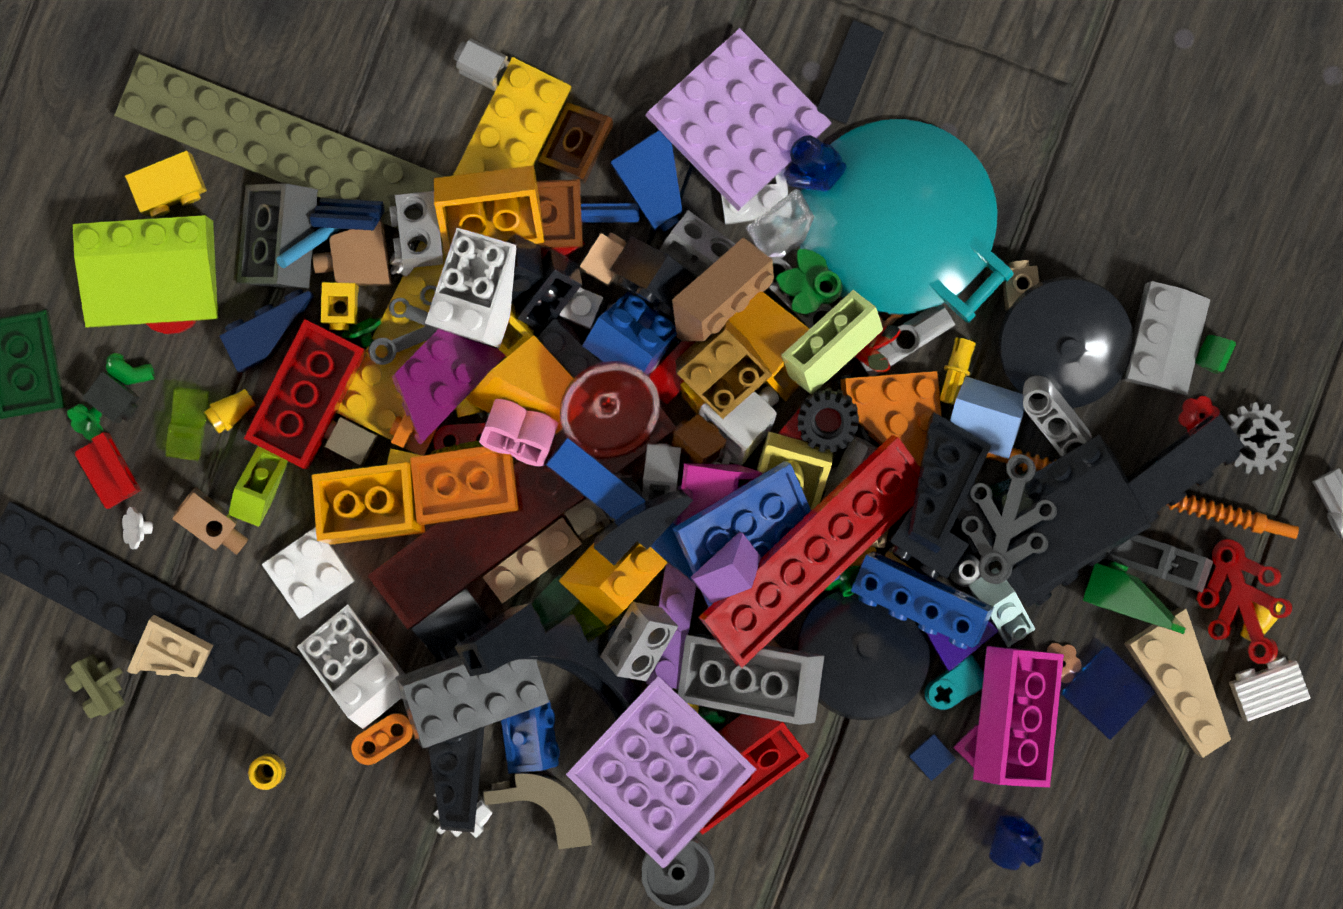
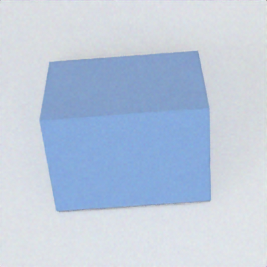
M965 377L956 398L950 422L990 444L991 448L988 453L1009 459L1025 411L1023 407V394Z

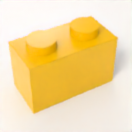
M188 151L125 175L140 213L145 216L151 215V218H156L170 212L169 206L179 202L183 206L194 203L201 199V193L207 191L194 157Z

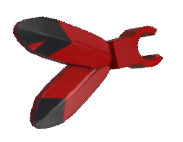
M897 326L883 327V330L854 357L874 371L887 372L890 369V363L876 349L893 342L899 336L900 329Z

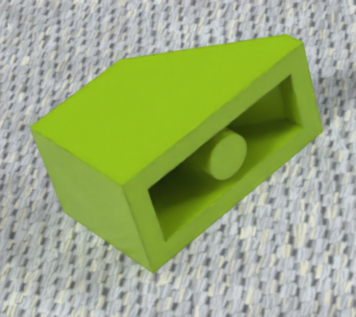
M258 446L234 488L228 515L259 527L272 504L288 461Z

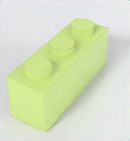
M852 290L781 355L789 378L811 395L816 392L883 330L876 306Z

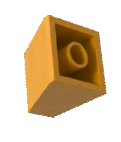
M760 291L749 301L743 311L736 312L728 320L747 338L771 371L772 376L764 383L771 387L782 399L787 401L799 385L789 378L781 355L802 337L809 328L768 295Z
M533 335L494 367L466 399L472 405L490 413L495 399H503L520 405L526 411L546 414L558 422L555 435H557L582 411L583 408L580 406V403L588 394Z
M637 541L613 565L594 549L593 543L561 577L559 582L608 626L631 604L668 562L652 547L646 549Z

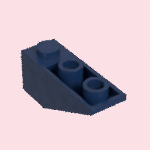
M302 289L296 290L284 297L285 303L275 308L273 304L266 305L254 312L255 318L247 322L239 319L225 327L227 332L219 336L236 370L243 373L271 359L314 300V294L310 291L304 293Z

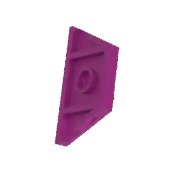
M438 329L392 376L396 390L403 398L402 405L407 416H410L415 428L416 441L420 445L505 357L499 349Z

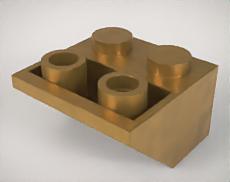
M729 320L726 321L724 327L718 333L711 334L705 341H696L675 360L676 373L722 419L772 376L771 371L747 338Z

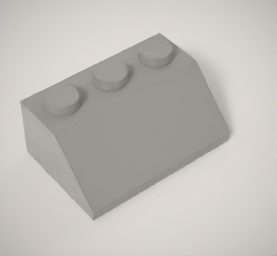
M1154 281L1146 283L1133 332L1131 358L1122 380L1187 396L1210 299L1186 289Z

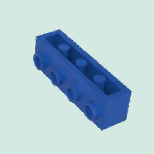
M875 551L865 556L851 589V592L859 595L858 600L874 607L877 604L889 609L888 614L903 621L909 618L918 622V627L921 630L933 635H937L939 632L950 637L949 642L962 649H967L968 646L973 648L979 644L995 608Z

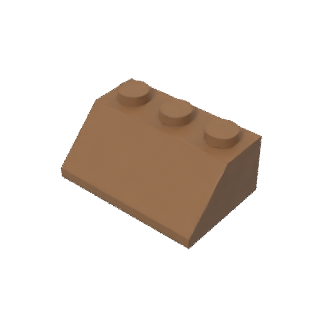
M744 237L672 299L677 338L681 341H705L711 334L718 333L730 317L736 312L743 311L758 292L765 291L771 285L774 279L773 260Z

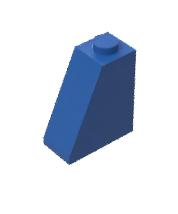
M659 130L611 161V167L639 206L640 211L654 232L660 228L663 232H666L680 221L678 216L682 215V205L672 143Z

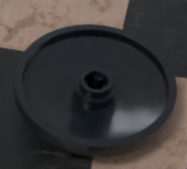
M1080 277L1052 278L1026 290L1016 299L1006 313L999 334L1001 364L1015 388L1023 394V386L1030 377H1046L1052 382L1071 408L1088 405L1107 394L1125 373L1133 346L1131 324L1120 302L1101 285ZM1035 393L1031 395V397L1034 399H1042L1045 397V395L1041 393Z
M840 590L824 598L808 614L799 631L796 651L824 655L818 699L822 706L837 715L854 720H875L890 716L907 705L919 692L925 681L929 667V644L926 633L918 627V622L909 618L906 621L897 619L888 614V608L879 604L876 607L867 605L858 600L859 595L856 593L849 597H844Z

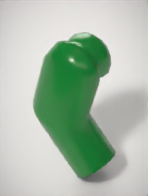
M112 353L107 357L106 370L108 374L125 385L155 379L151 363L132 367L125 362L123 355L120 353Z

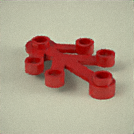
M1231 539L1222 540L1213 549L1212 560L1216 568L1207 588L1203 590V593H1198V604L1203 608L1216 607L1220 601L1218 593L1227 576L1232 588L1218 619L1209 624L1208 633L1215 640L1226 639L1230 635V625L1239 607L1251 640L1248 647L1249 657L1257 664L1271 663L1278 655V647L1274 640L1264 636L1253 602L1269 609L1271 615L1275 618L1288 617L1292 612V605L1285 598H1276L1247 584L1242 570L1257 576L1259 582L1267 587L1276 586L1281 580V573L1276 567L1264 566L1246 557L1245 550L1239 542ZM1226 550L1232 552L1233 557L1230 562H1226L1223 558ZM1268 570L1274 573V580L1271 583L1265 579V573ZM1207 592H1210L1213 596V601L1209 605L1204 601V595ZM1279 602L1285 605V612L1283 614H1279L1276 611V605ZM1217 624H1221L1224 627V633L1221 636L1215 633V626ZM1260 644L1266 650L1263 657L1258 656L1256 653V648Z

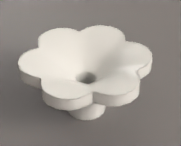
M135 507L128 508L127 515H124L122 518L123 539L126 544H129L131 549H137L140 542L144 539V534L152 533L153 525L151 521H143L142 514L138 513Z

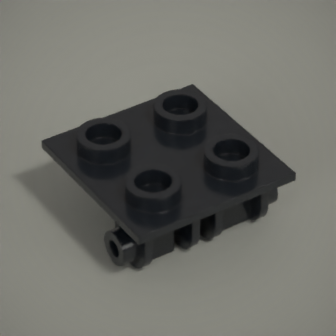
M464 587L411 628L438 662L459 655L455 646L491 622V620Z

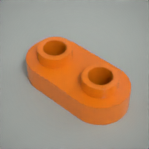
M393 713L357 735L351 746L354 758L361 764L372 765L407 744L414 734L408 716L402 713ZM398 723L403 726L404 731L402 735L397 736L392 733L393 724ZM371 741L375 744V751L373 753H367L364 750L365 742Z

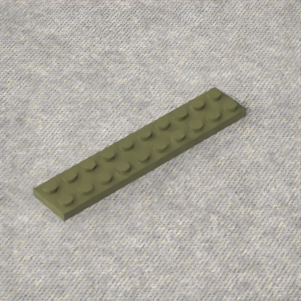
M140 54L114 115L117 118L282 184L318 189L317 198L383 201L385 212L380 221L392 227L390 207L396 206L395 195L434 191V178L445 177ZM415 208L408 210L405 214L410 220H417L423 215L422 211ZM398 226L392 227V228H395V229L399 230V227H398Z

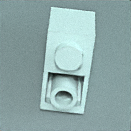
M996 567L991 570L994 574L1000 572ZM980 577L968 585L976 599L995 607L989 620L997 628L998 634L1007 647L1022 640L1026 635L1035 630L1016 592L1007 580L1000 584H992Z

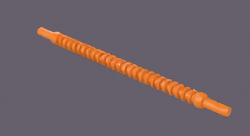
M1012 448L1009 459L988 453L986 458L1004 462L1007 466L1008 461L1013 456L1025 455L1032 459L1036 471L1052 463L1048 457H1045L1044 460L1040 459L1039 454L1031 457L1030 452L1022 454V450ZM1022 463L1018 466L1022 467V471L1024 472L1028 469V466L1025 463ZM1186 495L1173 506L1167 504L1169 510H1173L1176 507L1179 513L1183 510H1186L1188 515L1195 512L1198 518L1201 515H1205L1206 520L1213 517L1215 522H1219L1221 519L1225 525L1232 522L1233 527H1237L1240 524L1242 529L1245 530L1247 527H1250L1252 532L1259 534L1266 531L1296 539L1299 532L1298 526L1267 519L1266 514L1256 512L1252 515L1250 510L1243 513L1240 507L1233 510L1232 505H1228L1225 508L1221 502L1218 505H1214L1213 500L1206 503L1205 499L1201 498L1198 501L1194 495L1190 498H1187Z

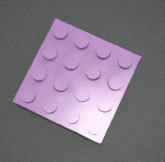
M740 28L646 114V117L737 211L745 206L831 125L829 119L817 111V107Z
M657 676L566 775L662 868H666L757 769L667 683Z

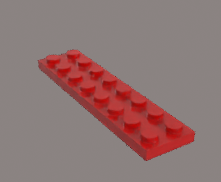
M891 435L761 558L752 588L714 602L699 616V619L737 666L743 668L914 505L920 466L899 437Z

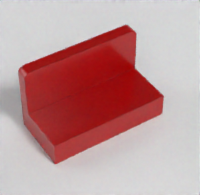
M102 432L92 438L93 442L75 452L77 460L106 509H110L142 491L110 433Z

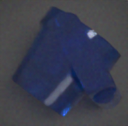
M806 135L794 142L790 151L793 163L784 172V177L788 186L828 191L844 174L846 164L842 162L841 155L833 146L825 144L814 136Z
M1000 816L995 825V834L989 858L996 865L1008 870H1018L1023 862L1028 867H1031L1041 861L1044 842L1039 836L1037 829L1022 816Z

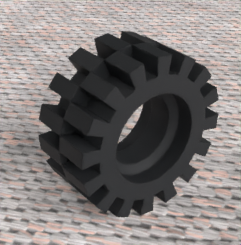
M826 388L825 391L818 389L813 395L809 394L800 407L797 419L798 431L802 433L801 438L803 441L807 440L809 442L808 446L811 448L819 447L820 452H825V449H830V452H836L839 447L841 449L845 448L849 441L852 442L857 432L859 423L857 405L852 403V398L849 395H843V391L840 389L837 392L832 391V388ZM824 408L836 410L841 416L842 422L840 427L832 432L821 430L815 421V416L820 410Z

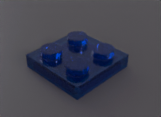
M1105 646L1060 694L1103 735L1111 740L1156 691L1108 646Z

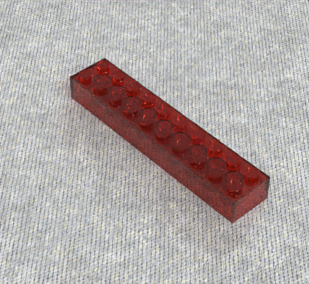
M628 380L554 435L543 466L529 465L522 461L513 466L518 511L437 523L367 576L405 627L409 629L585 498L583 494L545 465L566 438H569L612 474L616 475L647 451L648 444L656 445L672 433L676 427L641 381L634 385Z

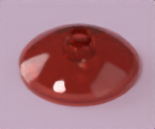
M620 361L598 363L579 373L566 388L560 403V422L567 438L587 454L597 457L622 455L643 443L654 429L660 410L659 395L652 380L640 368ZM603 397H609L606 403H599Z

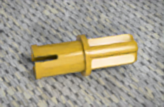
M958 337L954 340L948 365L944 366L947 374L940 395V401L955 405L964 377L970 375L968 368L976 345L973 341Z

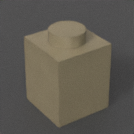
M342 417L339 418L338 422L332 421L324 435V438L328 440L325 445L326 448L363 466L379 437Z

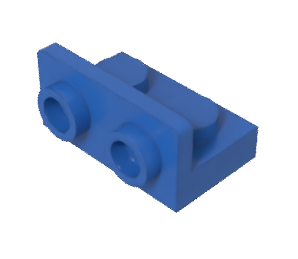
M550 701L547 704L501 720L508 774L541 771L559 765L560 751L554 732L555 715L551 709Z

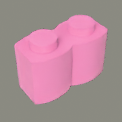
M495 399L479 442L492 451L511 454L526 464L543 466L558 422L546 414L526 411L523 407L512 401Z

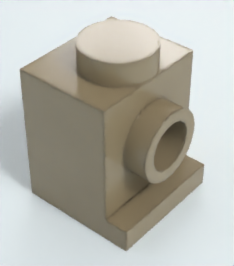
M588 498L564 512L582 540L611 524L604 511Z

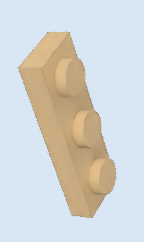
M562 517L483 576V578L503 604L579 547L582 542Z

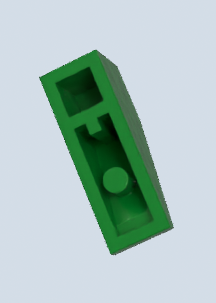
M1109 561L1108 566L1098 563L1094 565L1083 601L1181 634L1185 633L1186 628L1147 586L1138 577L1127 573V566L1113 561Z

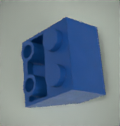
M627 292L598 318L582 346L634 385H637L651 372L677 338L676 326L668 318L659 315L647 306L641 298Z

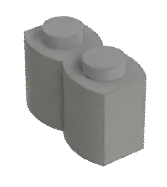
M472 38L467 43L462 41L454 55L459 74L493 91H496L509 65L506 55Z

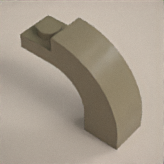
M535 771L515 773L516 785L510 786V780L495 781L490 783L491 788L485 789L483 792L485 805L530 801L543 807L554 821L558 850L592 845L590 822L583 804L567 785L550 775Z

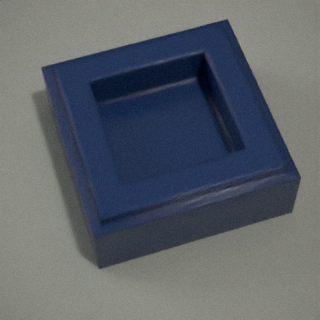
M934 734L909 754V757L931 781L956 760Z

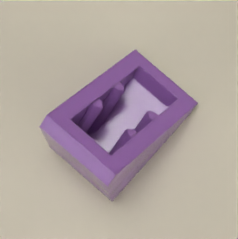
M739 532L690 578L708 601L714 603L752 588L761 556L745 535Z

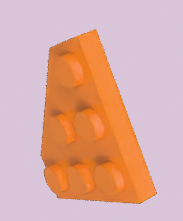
M937 371L840 379L843 395H849L852 398V403H856L859 424L869 432L868 435L879 445L883 444L891 435L899 437L918 465L921 466L929 418L934 412L942 416Z

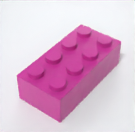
M987 646L973 780L997 785L1050 788L1064 654Z

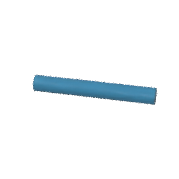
M320 227L276 258L277 263L280 267L286 268L341 229Z

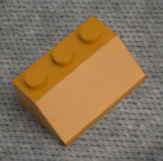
M534 165L434 178V205L445 255H448L456 228L505 242L516 234L535 244L544 243L539 192Z
M408 462L312 475L317 541L332 545L425 533V525H419L416 521L412 471Z

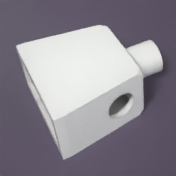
M766 386L758 393L754 391L724 419L707 403L701 406L699 415L717 427L719 433L727 440L724 449L742 465L767 436L768 431H771L777 415L772 407L779 402V397L771 387Z

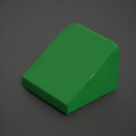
M1214 335L1206 336L1195 364L1215 374L1224 372L1236 342Z

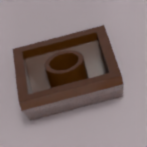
M567 102L539 162L573 179H580V182L585 184L613 127V119Z

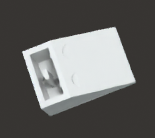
M456 228L425 324L500 348L511 312L516 245Z
M348 604L297 646L346 716L362 729H365L402 698L395 677L405 673Z

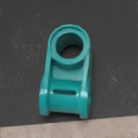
M971 653L952 670L945 671L929 682L924 690L926 702L931 707L940 710H947L964 698L973 695L983 688L984 671ZM937 687L948 689V692L945 694L947 699L945 702L934 699L938 694Z

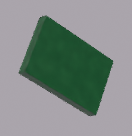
M48 310L0 318V420L65 408Z

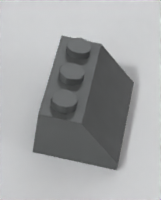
M291 184L246 185L237 274L238 284L281 288H309L312 272V250L286 268L280 267L276 258L314 232L310 216L312 213H315L318 189Z

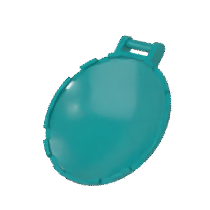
M907 119L881 120L865 124L845 133L828 146L815 161L804 181L798 206V227L804 249L821 255L826 260L828 270L837 274L841 279V298H845L854 290L876 306L877 311L900 315L916 313V311L934 306L937 307L945 303L961 319L969 323L976 316L974 312L1003 281L1008 282L1014 275L1013 271L991 252L997 229V203L990 178L976 155L963 142L943 129L931 124ZM986 267L991 269L993 273L965 303L958 298Z

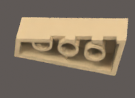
M1179 607L1171 613L1186 628L1184 634L1151 625L1124 644L1194 753L1203 758L1230 741L1231 738L1187 609Z

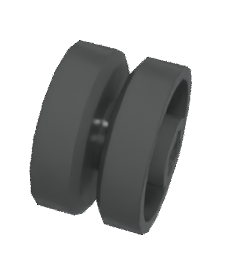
M693 837L666 868H662L647 853L642 862V884L645 891L658 906L665 909H691L700 905L710 894L715 881L714 860L708 847L696 837ZM676 867H681L684 870V876L682 878L678 874L672 876V870Z

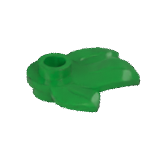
M799 249L797 251L798 268L784 271L776 277V282L780 289L787 295L794 297L792 311L801 314L816 312L822 303L834 302L842 292L841 279L837 274L828 270L826 260L818 253L807 249ZM821 283L827 284L830 287V292H823L819 285Z

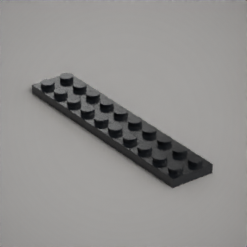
M14 502L8 503L0 518L1 573L137 646L149 619L153 615L212 644L213 647L205 665L196 678L269 717L273 715L303 659L302 657Z

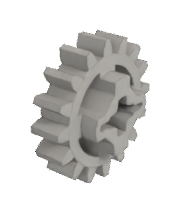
M1250 403L1249 412L1244 406L1238 407L1239 416L1229 414L1227 418L1232 423L1230 427L1235 434L1241 423L1248 419L1246 421L1247 427L1237 436L1244 444L1243 448L1249 452L1251 460L1241 454L1232 462L1231 466L1238 467L1244 464L1243 473L1246 474L1250 473L1252 468L1255 467L1257 475L1264 474V466L1269 471L1277 470L1275 461L1285 463L1287 459L1283 452L1293 450L1292 446L1286 444L1287 439L1294 437L1293 433H1286L1285 430L1291 424L1290 420L1281 422L1279 418L1283 412L1277 410L1274 413H1270V404H1264L1261 410H1259L1257 403ZM1262 418H1265L1268 421H1270L1275 427L1276 431L1270 430L1265 425V421ZM1256 433L1257 435H1263V437H1270V439L1259 442L1258 445L1255 442L1244 441V438H1250V436L1256 435ZM1273 443H1277L1275 451L1268 457L1267 450Z

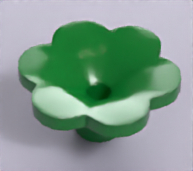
M380 318L366 319L357 323V325L349 326V331L342 332L341 336L342 338L350 339L357 337L362 348L368 347L373 342L370 332L375 330L382 321Z
M77 404L67 411L68 417L72 420V428L77 433L83 434L86 439L92 441V438L103 432V428L99 424V418L102 417V413L96 408L92 407L88 410L84 405Z
M858 565L849 566L840 574V578L832 582L825 590H841L844 597L853 595L854 593L851 592V589L861 567Z

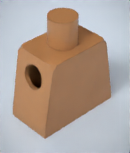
M381 221L378 222L373 231L351 229L329 237L331 252L313 254L315 273L334 271L336 283H356L358 286H393L385 229Z
M196 486L181 503L172 518L214 550L223 544L237 555L249 540L234 528L237 524V519L228 515L229 512ZM210 521H217L222 525V528L218 531H212L208 528L207 524Z

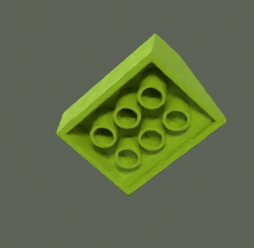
M206 215L73 224L74 258L86 328L218 319L213 220Z

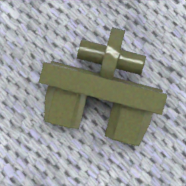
M94 654L77 661L71 666L73 670L65 677V682L74 692L81 690L83 687L91 698L82 703L89 718L99 715L104 717L126 704L119 694L122 688L116 680L123 673L120 667L110 671L105 661L99 663Z

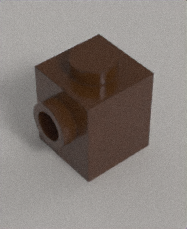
M697 414L690 421L683 420L676 426L673 431L674 438L671 446L681 448L680 459L685 464H714L722 457L727 440L719 433V430L712 422L706 421L701 415Z

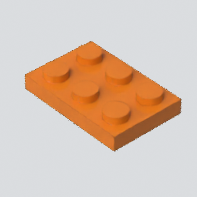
M482 446L410 458L416 521L419 525L518 511L511 454L498 453Z

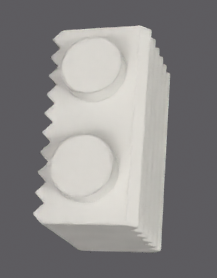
M1283 656L1268 663V668L1255 672L1254 668H1249L1235 674L1237 679L1230 681L1229 684L1242 720L1248 722L1310 699L1297 661L1286 660V657Z

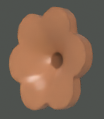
M1058 643L1050 644L1047 652L1064 654L1061 682H1071L1074 673L1078 672L1082 666L1080 659L1076 657V649L1069 644L1064 646Z

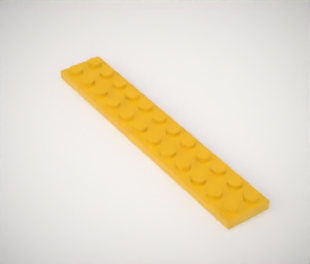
M512 57L453 176L534 165L572 86ZM442 238L443 264L414 267L408 276L403 275L391 301L396 298H404L410 305L429 312L430 306L423 304L420 300V291L426 286L433 285L437 287L447 258V255L444 253ZM420 241L415 252L423 251L427 245ZM432 289L426 290L424 294L425 299L432 302L435 291ZM396 302L394 304L395 313L403 314L405 312L404 303ZM388 305L381 319L382 323L377 327L372 338L373 341L378 338L393 340L425 326L405 317H393L389 312ZM426 341L397 352L394 360L385 365L374 363L367 352L337 413L392 440L394 436L389 434L392 424L397 416L403 418L405 414L402 405L403 398L397 392L392 376ZM383 345L377 346L375 350L376 355L379 358H384L387 355V348Z

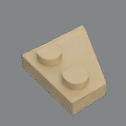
M153 615L147 623L127 671L133 674L143 670L156 671L157 675L169 676L171 674H179L184 677H197L201 673L213 645Z

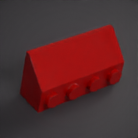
M742 714L718 732L757 770L699 831L702 835L809 757L784 722Z

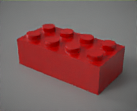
M304 319L244 439L303 469H309L324 440V435L330 423L334 420L368 351Z

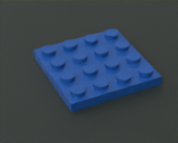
M784 461L672 529L694 575L739 532L745 535L762 558L811 509L791 463ZM703 594L708 607H710L713 603L709 602Z

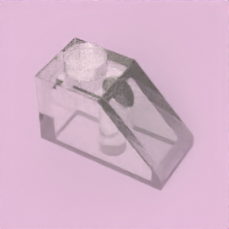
M795 189L745 228L759 250L771 258L782 259L805 241L814 215L800 190Z

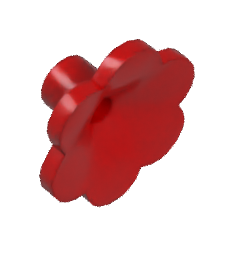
M1200 396L1196 400L1190 398L1183 402V412L1179 414L1178 421L1180 425L1187 428L1188 432L1214 411L1220 413V410L1212 406V402L1207 396ZM1200 413L1203 414V418H1202V419L1199 417V414H1200Z

